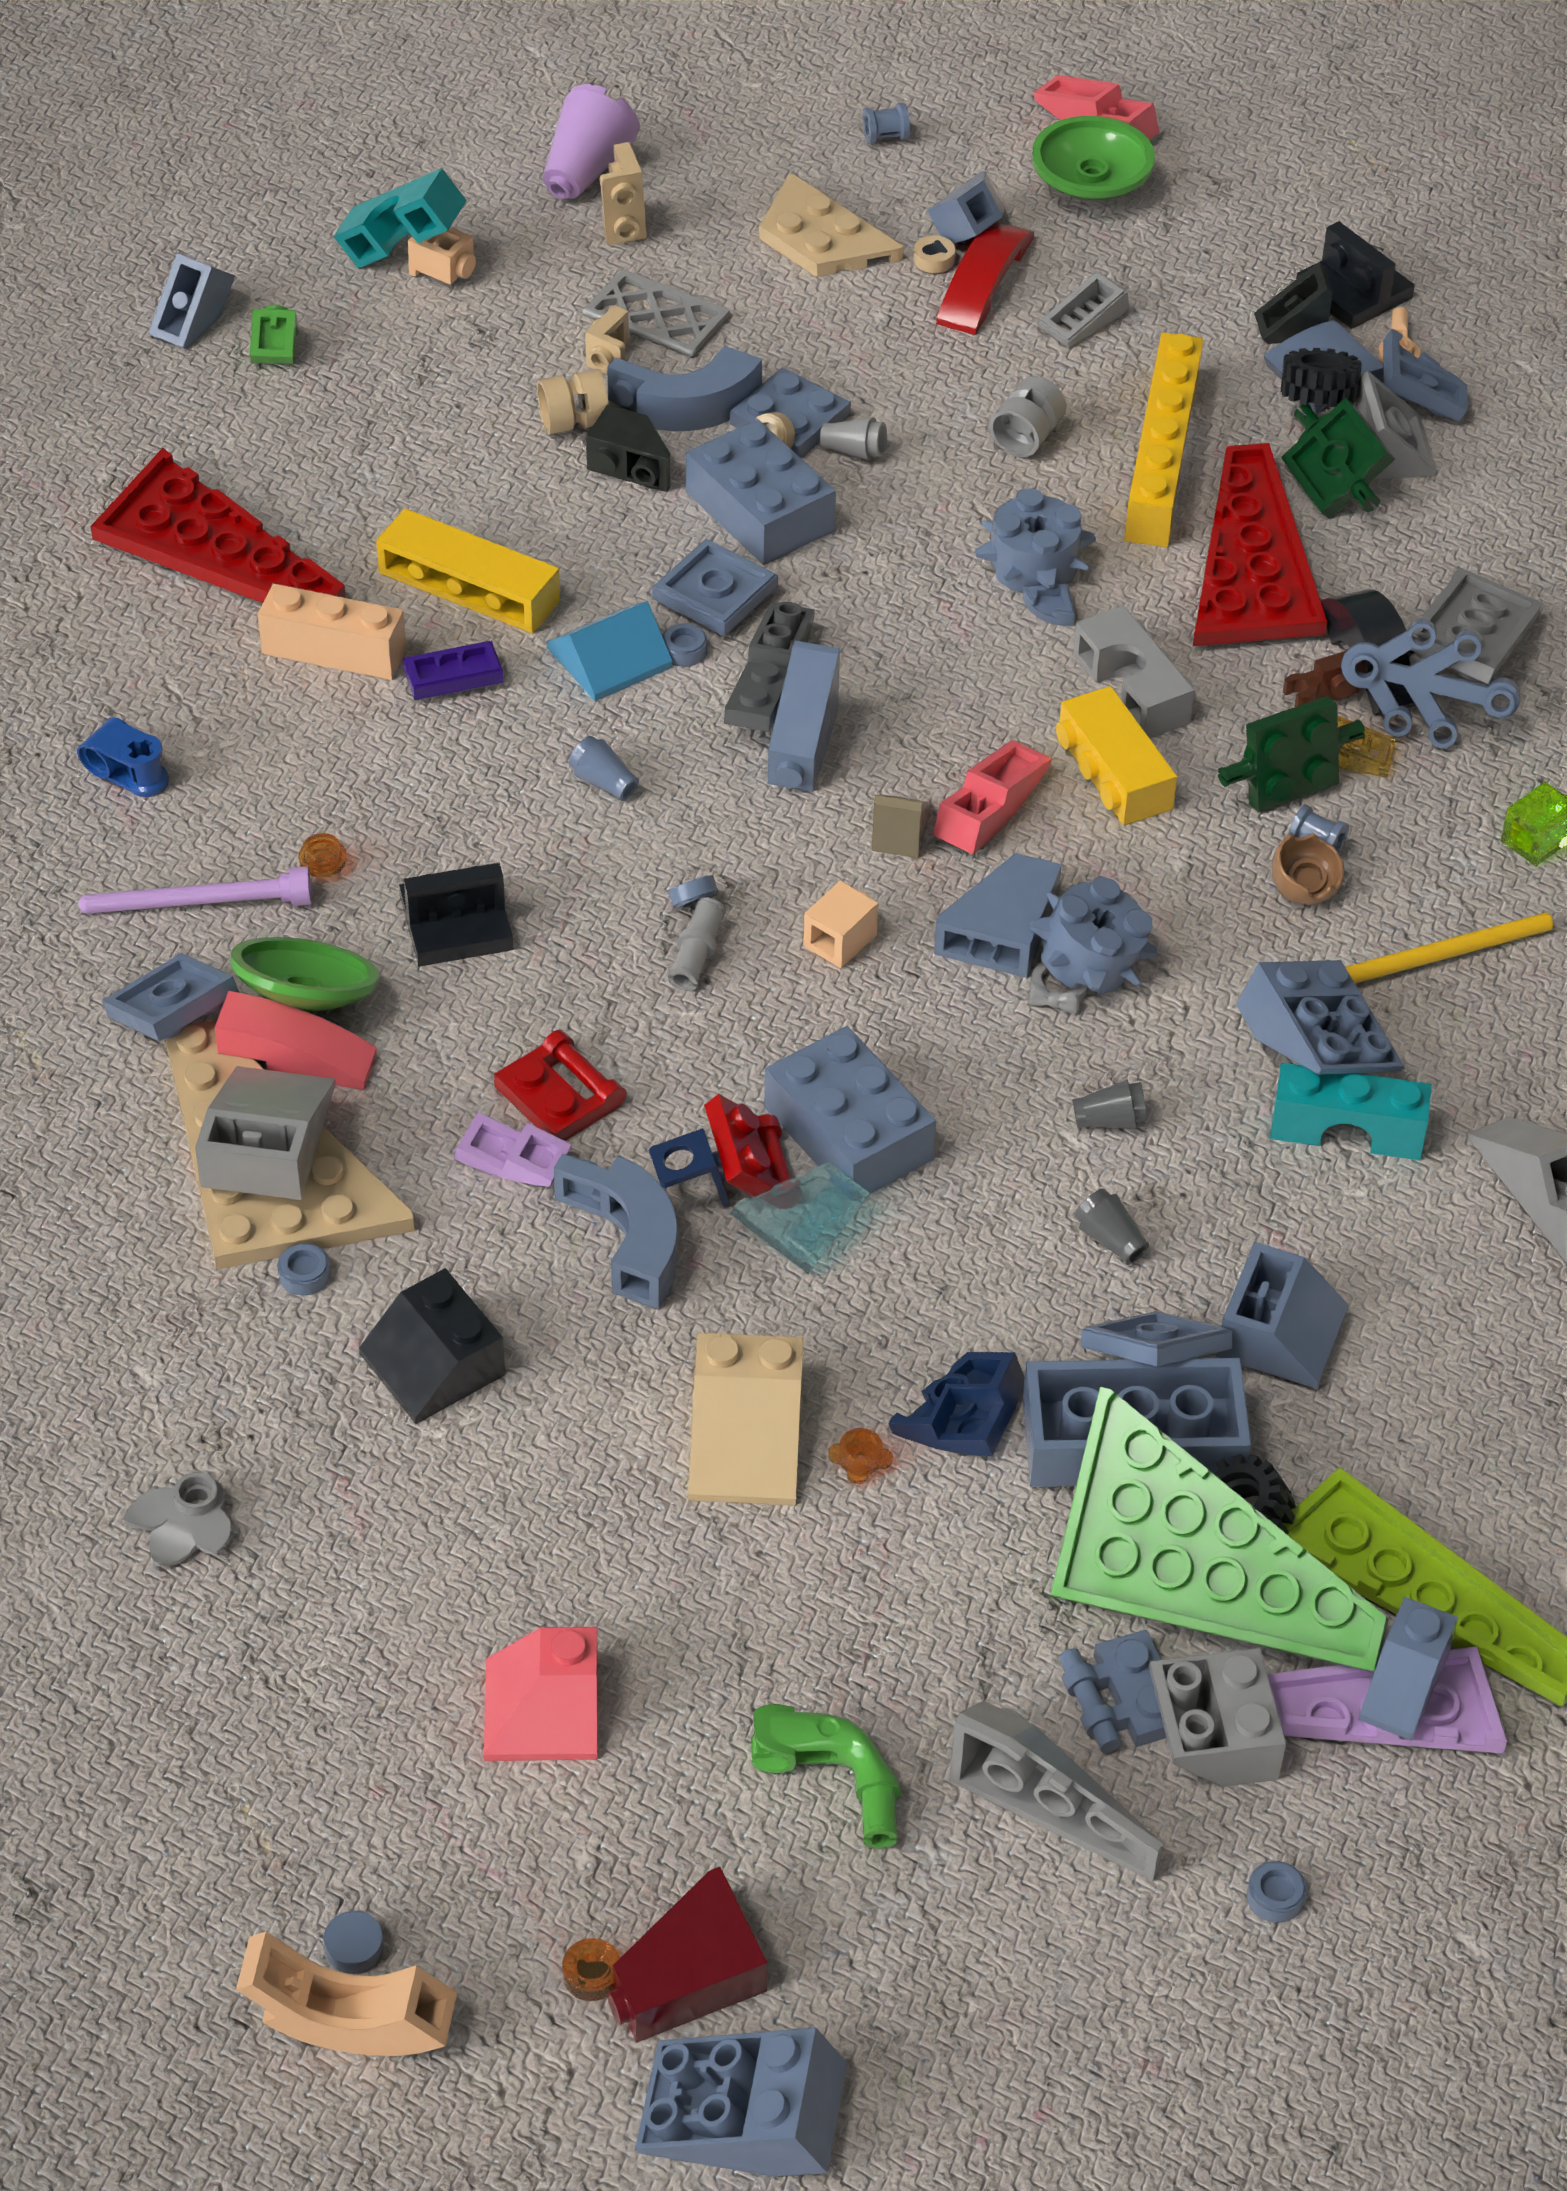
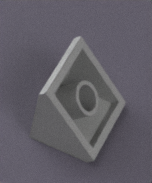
M1367 370L1360 376L1356 407L1395 458L1374 479L1427 477L1433 475L1437 470L1420 414Z

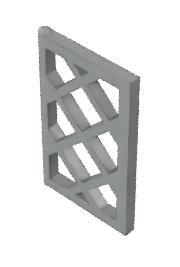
M621 269L582 310L583 315L596 320L606 313L599 310L603 306L617 304L618 307L627 310L625 303L647 299L650 309L628 312L629 333L691 357L696 355L730 317L729 309ZM624 283H628L643 290L621 293L619 288ZM664 297L680 304L658 307L655 298ZM701 311L714 317L711 320L696 322L693 313ZM685 314L688 324L666 327L663 317ZM655 319L658 329L650 330L632 322ZM686 334H693L694 337L689 344L670 338Z

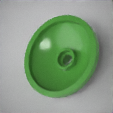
M1077 116L1055 122L1039 133L1032 148L1034 169L1047 184L1066 195L1088 200L1112 199L1130 193L1148 180L1153 172L1155 162L1154 148L1150 140L1140 130L1123 121L1102 116Z
M263 937L246 940L237 944L232 949L230 958L231 968L238 978L260 996L308 1013L333 1010L364 999L376 989L379 977L377 968L369 960L352 951L335 945L300 938Z

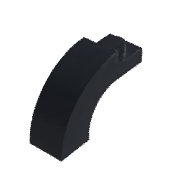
M1366 589L1321 600L1327 619L1326 628L1331 645L1344 642L1350 648L1357 643L1370 642L1380 646L1407 631L1392 603L1382 593L1374 589ZM1409 650L1391 662L1410 666L1409 657L1415 652ZM1364 660L1362 673H1369L1373 670V665L1371 662ZM1386 681L1399 706L1406 708L1416 706L1404 685ZM1366 688L1373 715L1383 714L1370 691Z

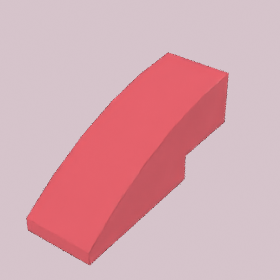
M1056 75L1033 93L1035 101L1060 120L1077 116H1102L1132 125L1140 130L1149 140L1160 133L1154 103L1122 99L1120 84Z
M1011 740L969 769L964 786L940 803L933 836L974 854L996 835L1018 811L1050 767L1052 758Z
M228 991L215 1024L218 1054L266 1061L267 1070L334 1078L336 1086L364 1090L377 1055L376 1046L321 1017L276 1001Z

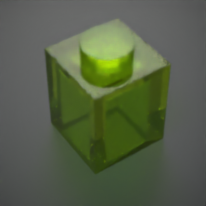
M1546 781L1507 808L1500 841L1535 867L1567 845V795L1562 794Z

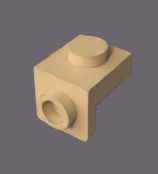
M616 305L612 306L601 318H597L585 332L586 366L599 369L600 372L607 375V367L616 357L626 361L625 347L629 345L627 310Z

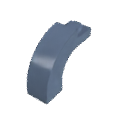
M724 346L709 364L697 371L686 374H663L616 357L607 367L608 401L647 415L655 429L693 431L714 427L729 421L730 411L762 385V359Z
M562 1153L554 1166L555 1200L601 1216L613 1222L625 1234L623 1242L611 1260L612 1293L659 1310L673 1285L677 1269V1220L672 1202L666 1191L650 1173L623 1157L617 1156L608 1170L592 1161L580 1160Z

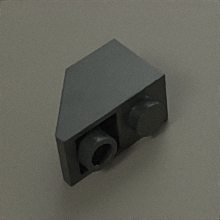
M607 404L586 436L587 470L668 492L671 487L670 452L648 416Z

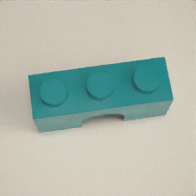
M440 168L352 207L333 237L359 269L387 257L393 247L409 233L417 243H420L448 231L467 200L443 168Z
M1281 1063L1270 1139L1320 1146L1321 1136L1327 1128L1337 1124H1352L1361 1127L1371 1136L1370 1154L1420 1161L1429 1120L1432 1084L1359 1073L1318 1075L1302 1065Z

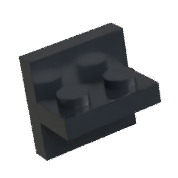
M1340 221L1326 228L1323 256L1320 263L1325 267L1333 292L1330 313L1350 329H1353L1413 298L1415 284L1395 270L1396 263ZM1314 265L1298 272L1296 279H1298L1301 275H1303Z
M499 862L405 878L404 884H399L400 899L418 967L514 950L513 935L505 911L504 878Z

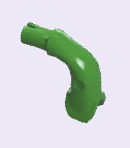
M769 1704L755 1709L753 1714L754 1735L751 1737L752 1763L756 1769L766 1773L778 1774L793 1771L795 1765L835 1764L853 1770L856 1779V1797L862 1802L864 1844L867 1847L876 1849L888 1848L896 1844V1800L901 1795L900 1783L863 1729L849 1719L823 1713L795 1712L794 1707L787 1705Z

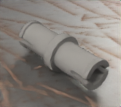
M709 897L699 899L688 928L682 930L677 940L679 951L674 965L669 971L668 981L680 990L692 991L696 989L706 960L712 958L717 948L715 937L721 920H723L726 913V908L720 901Z

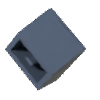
M1254 1241L1222 1319L1221 1327L1229 1328L1232 1331V1349L1217 1352V1357L1240 1358L1241 1365L1317 1389L1349 1304L1305 1257Z

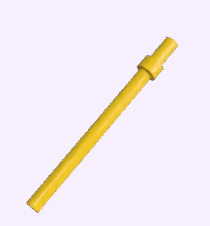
M1548 912L1348 965L1345 968L1356 984L1551 931L1553 929V920Z

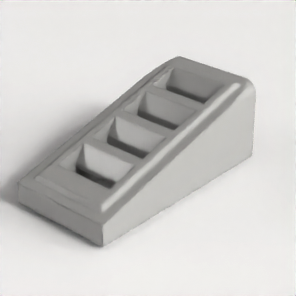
M1097 270L1038 321L1039 327L1070 348L1125 314L1129 310L1128 293ZM1099 300V301H1101L1102 303H1101L1100 305H1098V304L1095 303V302ZM1087 307V308L1090 309L1092 312H1091L1090 314H1088V313H1087L1086 311H1084L1083 309H1085V308ZM1076 315L1082 321L1078 323L1071 316ZM1063 322L1072 329L1067 332L1058 324Z

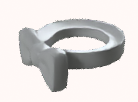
M1043 962L1037 964L1032 971L1029 1004L1032 1006L1048 1005L1058 1007L1070 1014H1076L1080 1007V1001L1085 998L1089 987L1078 984L1073 990L1062 994L1049 991L1041 980L1043 975L1049 972Z

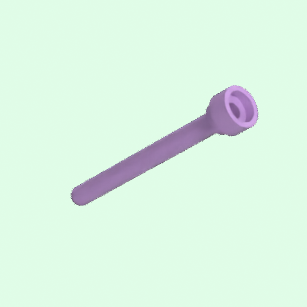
M304 866L289 868L288 873H280L277 879L86 894L79 899L78 906L82 912L87 914L281 898L282 902H291L292 906L312 905V888L309 867Z

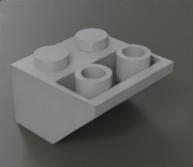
M1260 1648L1150 1661L1149 1670L1174 1765L1222 1787L1279 1780L1286 1741Z

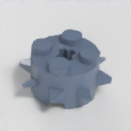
M1034 488L1022 489L1017 493L1016 498L1010 499L998 508L993 517V522L985 520L982 522L981 525L992 533V538L989 542L977 548L975 554L977 558L990 561L996 570V579L1011 590L1023 593L1024 587L1043 585L1049 589L1054 588L1055 584H1069L1073 581L1078 569L1089 570L1090 566L1079 557L1080 550L1095 542L1096 537L1094 533L1082 530V515L1078 507L1066 504L1060 499L1043 495Z
M1100 876L1095 878L1093 882H1083L1070 886L1060 898L1051 892L1046 894L1054 910L1050 917L1031 920L1029 929L1042 938L1044 950L1040 955L1041 960L1055 978L1073 989L1077 983L1085 985L1090 990L1097 991L1096 994L1117 990L1126 980L1137 986L1142 983L1133 967L1137 961L1153 958L1158 954L1157 948L1148 942L1149 933L1153 928L1152 917L1143 911L1134 899L1120 890L1116 881Z

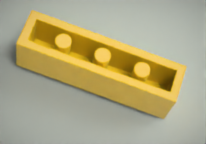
M406 508L376 539L378 570L380 574L531 634L536 631L560 602L559 568Z

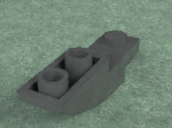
M771 601L749 645L748 662L725 706L724 724L765 732L770 731L772 724H775L794 641L808 643L814 621V609L804 608L793 602L777 603Z

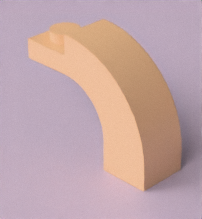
M266 1931L249 1936L236 1991L265 2008L262 2023L289 2037L314 2046L370 2056H405L445 2047L457 1997L455 1990L417 1965L377 1976L342 1973L309 1960Z

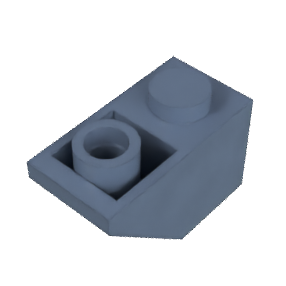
M983 171L937 202L927 211L940 236L951 240L955 244L977 236L1002 218L1004 206L987 173Z

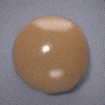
M1293 833L1285 836L1273 855L1272 879L1278 892L1289 901L1307 905L1319 904L1331 899L1339 890L1344 880V862L1335 847L1319 839L1317 834L1312 833L1304 837H1294Z

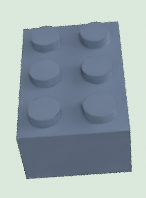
M755 419L686 452V493L761 564L765 565L835 531L836 490L759 419Z
M848 1025L765 1068L764 1107L770 1114L778 1118L780 1125L851 1204L934 1159L936 1120Z

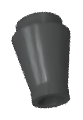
M1128 1079L1087 1096L1072 1099L1077 1129L1084 1127L1136 1128V1123L1148 1121L1141 1082L1129 1084Z
M1099 1189L1086 1198L1075 1212V1217L1080 1222L1079 1229L1119 1256L1127 1265L1139 1259L1149 1247V1243L1141 1235L1117 1194L1110 1195L1106 1189Z

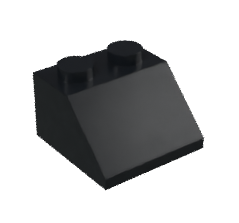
M446 1268L401 1291L359 1347V1354L415 1424L505 1376L503 1336Z

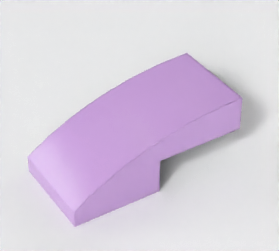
M477 1112L457 1146L453 1159L504 1179L550 1187L554 1180V1166L562 1153L568 1155L572 1144L529 1123H526L522 1132H519Z

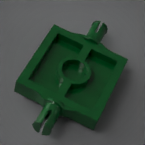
M1347 398L1343 399L1329 413L1319 418L1309 404L1300 405L1299 407L1304 414L1296 409L1294 416L1304 427L1305 431L1297 443L1281 456L1282 460L1319 511L1327 518H1332L1353 498L1357 499L1365 512L1375 510L1371 503L1378 507L1380 499L1371 490L1369 484L1395 460L1393 455L1357 407Z
M1328 696L1246 724L1247 745L1242 760L1219 768V781L1222 786L1227 787L1246 779L1249 787V804L1258 812L1339 784L1340 748L1344 744L1364 739V725L1360 720H1355L1338 727V706Z

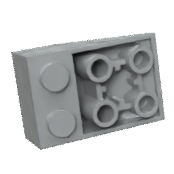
M236 1066L207 1108L195 1146L201 1187L302 1200L336 1085L335 1079Z

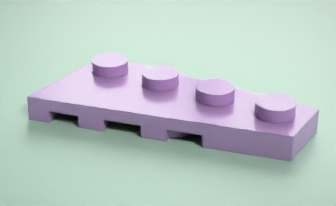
M1477 1646L1450 1650L1412 1741L1358 1720L1374 1674L1372 1672L1343 1665H1333L1267 1674L1284 1736L1503 1754L1505 1751L1507 1740Z

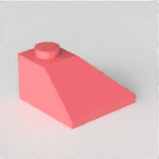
M540 1627L486 1658L484 1761L598 1760L597 1627Z

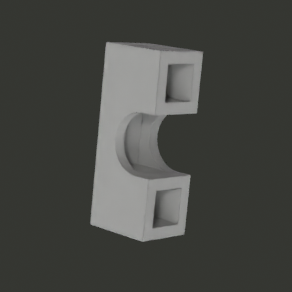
M1124 605L1076 622L1073 656L1095 683L1114 677L1124 678L1121 700L1149 738L1191 723L1193 702L1196 699L1192 682L1188 677L1182 676L1172 664L1168 653L1156 645L1147 634L1143 623L1140 620H1136Z

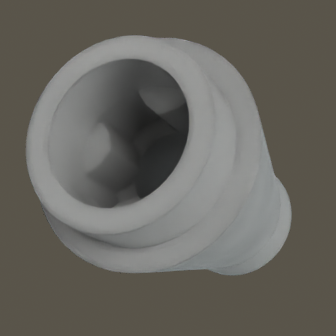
M874 417L837 423L825 422L820 432V444L823 449H832L871 461L874 457H882L885 453L887 445L886 424L884 422H877Z

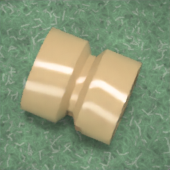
M599 369L576 372L569 381L563 375L537 380L538 405L542 423L548 435L572 431L576 423H579L584 429L591 428L606 405H609L606 386ZM574 394H578L580 407H575Z

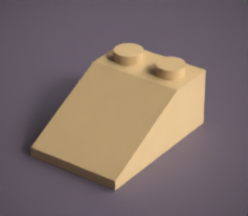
M697 1332L688 1501L796 1506L804 1337Z

